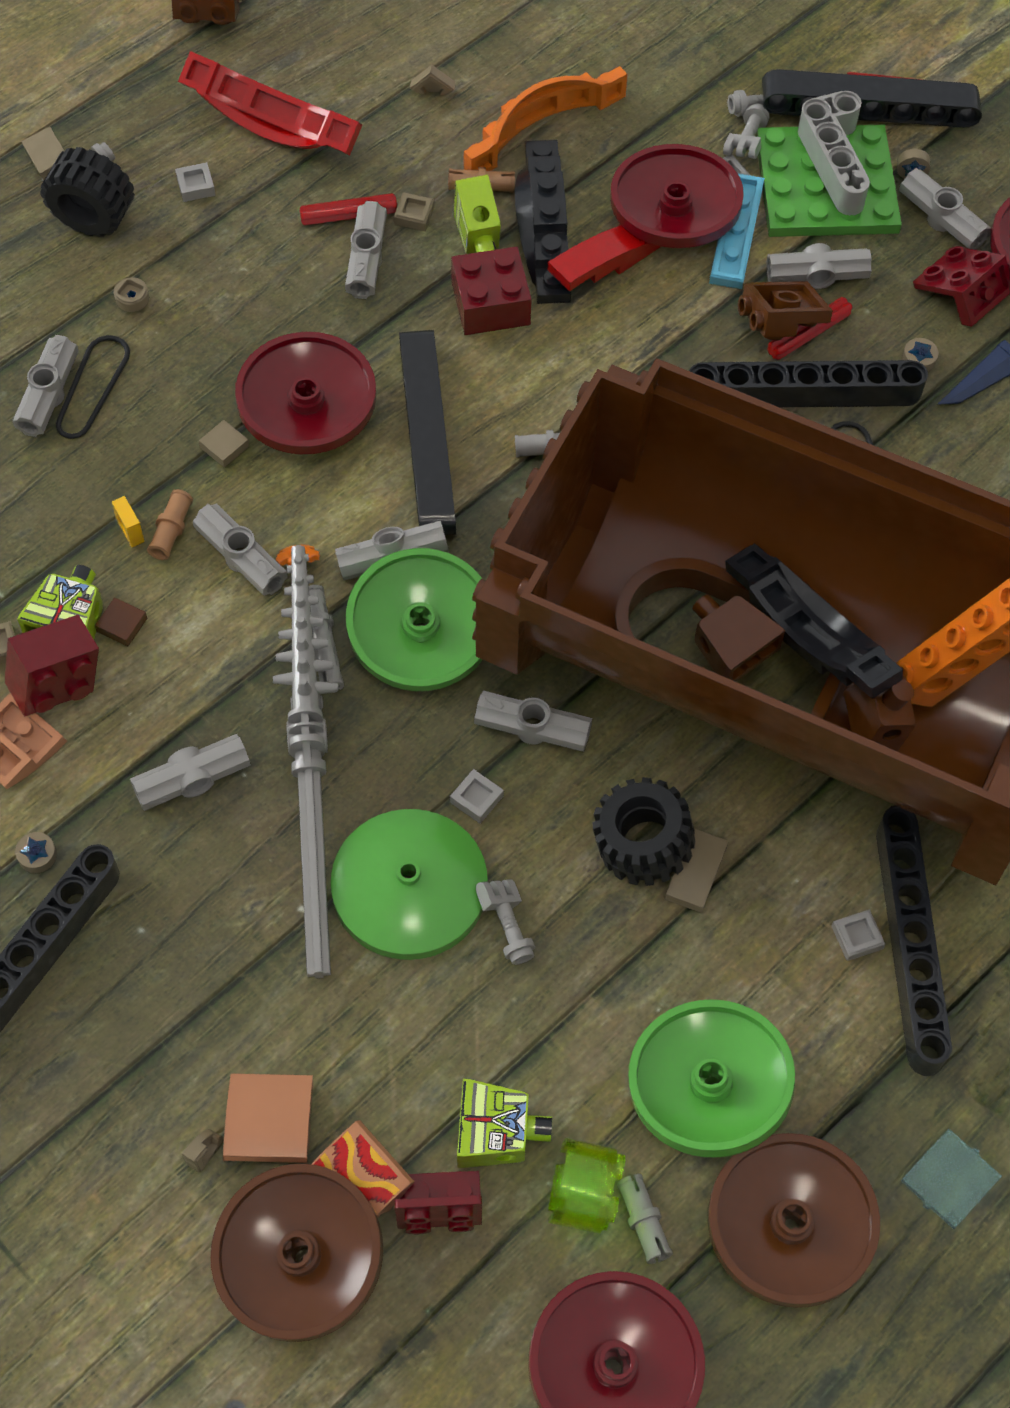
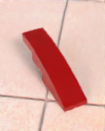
M619 225L573 246L548 262V271L571 291L589 278L596 283L612 271H616L620 275L662 246L645 242L629 233L622 225Z

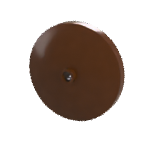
M782 1133L771 1135L758 1146L733 1155L724 1165L715 1181L709 1199L708 1230L712 1246L721 1265L744 1290L763 1301L775 1305L803 1308L830 1302L840 1297L858 1282L872 1262L877 1249L880 1235V1213L877 1199L869 1180L861 1168L846 1153L836 1146L813 1136ZM786 1219L795 1221L797 1227L788 1228L785 1225Z
M290 1164L276 1167L261 1173L242 1186L222 1211L216 1224L211 1244L212 1276L217 1292L227 1309L236 1319L254 1332L267 1338L286 1342H302L321 1338L333 1333L352 1320L373 1293L379 1279L383 1261V1237L380 1223L365 1195L341 1174L326 1167L312 1164ZM307 1249V1254L303 1256L301 1262L297 1263V1253L300 1250Z

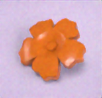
M296 545L280 550L275 560L281 566L291 565V548ZM301 545L305 547V553L309 554V563L319 560V551L314 550L313 546Z

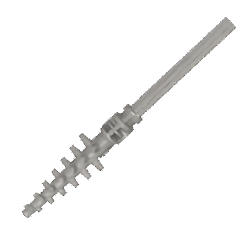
M296 545L291 548V565L287 566V573L291 574V586L284 588V595L291 596L292 607L281 609L282 617L292 618V629L278 632L279 639L292 640V650L276 654V661L292 663V672L273 676V684L292 685V697H290L291 711L288 712L287 743L289 755L295 758V761L291 764L292 775L298 778L306 969L308 977L324 978L323 976L331 975L321 789V776L326 774V762L322 757L325 753H328L326 719L323 718L322 712L323 696L321 694L338 691V683L317 681V672L333 669V661L315 659L314 650L329 647L328 639L313 638L312 628L322 626L324 622L321 617H311L310 605L319 604L318 596L309 595L308 584L314 582V576L307 574L306 562L309 561V554L305 553L304 546Z

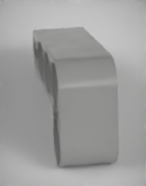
M840 91L811 98L803 104L798 135L835 207L839 212L850 216L859 214L864 209L870 181L847 138V135L853 133L856 129L862 104L861 98L854 92Z

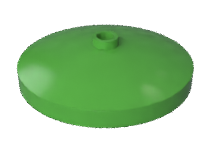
M412 548L397 551L381 558L360 576L348 599L346 628L355 656L362 666L374 677L388 685L403 690L432 691L450 686L462 680L483 660L476 657V641L472 639L476 627V622L472 620L476 602L472 601V596L476 585L482 577L462 559L436 549ZM419 623L425 624V626H423V625H421V626H416V625L419 624Z
M420 809L390 811L373 817L360 825L347 837L340 847L331 872L332 900L336 914L343 927L354 940L365 948L379 955L394 959H423L449 950L462 941L474 928L483 912L476 893V885L479 882H488L487 868L477 843L464 828L451 819L438 813Z
M698 1000L666 1011L643 1031L634 1046L629 1063L630 1094L636 1113L643 1124L664 1144L693 1156L727 1157L758 1146L768 1139L782 1124L789 1112L794 1097L795 1067L786 1040L780 1031L760 1013L730 1001Z

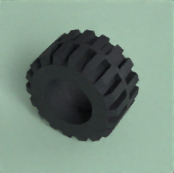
M76 147V149L67 148L59 154L43 181L40 191L41 197L44 199L43 203L51 210L50 213L73 230L92 237L93 235L97 237L112 235L117 230L135 196L133 193L134 186L129 182L130 178L121 170L119 165L110 161L108 157L98 154L96 151L85 150L81 147Z
M643 777L641 783H635V779L626 780L627 786L621 788L617 784L611 788L613 793L611 796L605 794L601 798L602 807H596L594 812L595 822H592L596 843L605 866L609 871L613 870L615 877L620 880L627 876L629 884L638 885L639 880H644L646 886L654 885L655 879L661 878L662 883L670 880L669 874L671 872H675L678 875L683 870L682 861L689 863L692 857L691 849L695 848V832L685 798H681L680 791L674 786L668 789L667 782L658 780L656 784H653L651 778ZM643 822H655L664 826L663 830L656 837L647 841L637 842L625 838V835L632 827Z

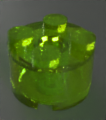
M565 1138L560 1152L565 1153L566 1158L564 1164H556L548 1207V1211L553 1213L548 1218V1223L600 1234L602 1230H607L609 1222L614 1223L619 1197L612 1196L616 1180H621L623 1176L626 1157L625 1155L617 1154L615 1148Z

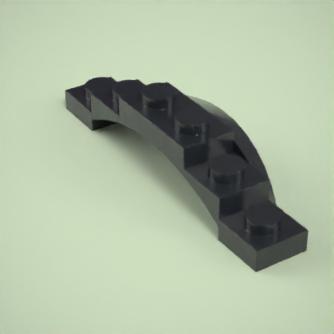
M557 140L525 141L526 166L518 173L516 178L515 212L525 260L532 283L536 286L537 304L571 303V291L548 271V262L568 250V223L563 172H561Z
M754 543L725 560L726 571L749 591L750 602L785 630L783 641L820 674L823 675L829 671L846 687L854 683L872 699L903 680V669L886 655L884 648L841 615L778 558L769 556Z

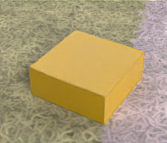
M123 496L112 501L116 520L130 546L135 547L144 543L140 522L126 497Z

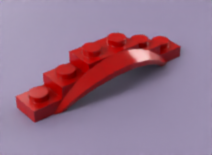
M191 51L178 79L179 83L196 90L209 104L233 122L260 137L284 146L300 149L328 146L350 156L362 128V124L358 121L287 95Z

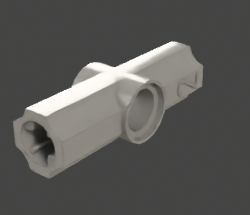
M917 168L909 172L901 183L899 191L928 214L927 221L931 228L941 232L948 231L968 249L974 250L982 246L984 241L990 236L991 227L962 204L963 196L955 188L941 187L925 172Z
M366 201L363 205L358 206L354 232L350 237L351 253L345 290L359 299H367L368 296L375 294L378 269L382 263L381 249L387 210L379 205L378 202Z
M817 243L806 247L803 252L768 254L766 261L768 282L808 281L814 289H822L832 285L835 280L870 278L872 271L870 249L831 250L828 245Z
M55 335V337L49 338L38 364L32 366L28 371L27 379L29 384L13 419L14 427L25 435L37 437V435L43 434L54 408L64 400L65 393L63 387L78 354L77 344L71 342L67 337Z
M217 503L213 505L207 504L198 511L196 518L193 520L194 528L225 557L226 564L231 570L240 572L264 596L267 594L273 595L281 589L282 584L288 578L287 571L255 541L254 534L250 529L239 526ZM237 548H245V549L240 550V551H236V550H235V549H237Z
M441 521L404 531L399 527H386L377 531L370 540L335 549L344 581L360 577L372 564L397 551L412 548H430L449 553Z
M483 691L477 704L474 724L516 734L527 744L535 745L547 742L584 752L593 718L550 708L540 698L531 697L522 701ZM530 718L539 719L541 722L538 724H530L527 723L526 720Z
M235 734L201 749L193 746L180 749L169 757L166 764L130 778L138 801L145 811L180 795L187 798L201 795L212 787L214 781L251 765L240 737Z

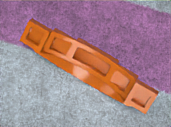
M619 66L601 74L597 79L592 78L585 72L580 76L554 77L532 85L515 99H511L502 105L501 115L498 120L491 122L483 128V141L471 145L464 151V170H478V167H485L486 171L494 170L498 167V154L503 147L519 132L545 117L562 111L588 106H596L601 111L626 97L628 74Z

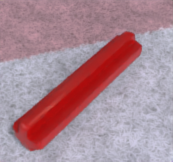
M389 193L302 205L300 207V218L305 226L356 219L358 206L363 205L366 201L378 202L379 205L386 208L387 214H392L396 212L397 200L395 194Z
M845 297L838 298L829 304V307L833 310L830 323H817L813 327L798 324L796 337H783L781 340L769 342L767 348L769 355L774 360L782 359L848 317L853 308L852 304Z

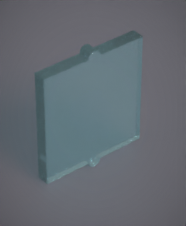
M948 1129L903 1177L901 1182L924 1202L923 1207L925 1209L931 1208L950 1227L955 1229L1002 1176L979 1156L977 1148L971 1149L955 1133Z

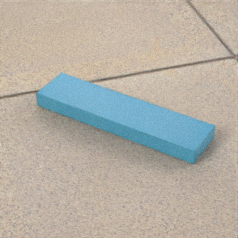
M738 174L743 185L741 214L733 228L718 239L709 284L742 289L765 178Z

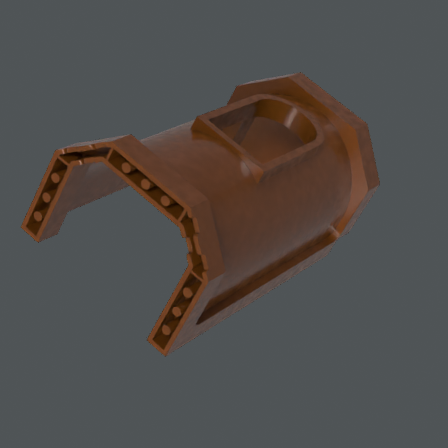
M658 358L655 359L649 371L643 370L640 375L615 365H611L608 372L597 369L591 381H584L577 395L575 409L573 411L570 409L566 411L560 425L561 432L558 438H551L543 454L544 461L539 469L536 467L532 469L526 482L527 491L522 499L517 497L512 503L507 525L504 529L499 527L492 538L490 549L494 551V557L490 565L491 573L487 580L481 579L478 582L472 596V601L476 602V608L472 616V620L476 622L472 639L476 641V657L514 674H519L544 654L548 653L958 832L962 835L951 866L996 886L1010 862V652L933 707L912 704L916 720L915 728L900 749L895 751L851 731L843 692L853 686L854 683L846 687L830 673L811 714L636 639L630 628L629 617L637 604L645 597L659 590L674 587L695 589L725 602L734 596H741L752 604L749 591L726 571L725 560L755 543L769 556L778 558L841 615L884 648L886 655L896 663L1010 578V500Z

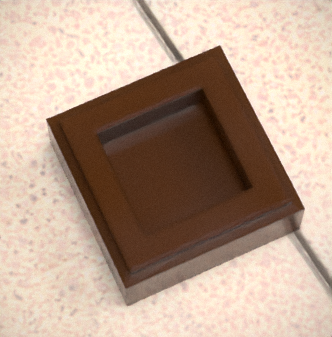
M114 597L95 624V628L98 633L128 647L148 618L145 611Z

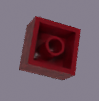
M518 246L451 257V283L464 335L531 325L532 299Z
M79 614L8 638L5 684L24 717L36 712H47L54 706L70 700L83 699L94 691L99 647Z

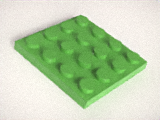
M885 124L856 125L855 131L847 135L870 181L864 209L859 214L850 216L839 212L835 207L798 135V127L758 128L756 137H761V149L758 159L760 175L762 178H765L762 190L769 237L900 233L902 224Z

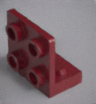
M962 246L952 247L932 266L927 267L913 281L915 289L954 296L961 324L972 327L1010 294V275L1006 255L989 251L968 249Z
M479 1171L408 1174L415 1182L400 1199L395 1200L397 1228L406 1229L408 1234H426L431 1232V1227H448V1230L451 1232H468L474 1229V1225H482V1196L480 1192Z

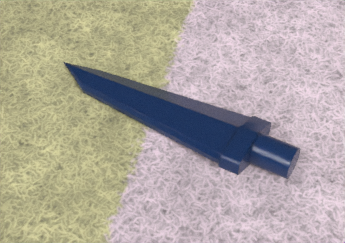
M1006 340L1000 342L938 404H959L1010 376V344Z

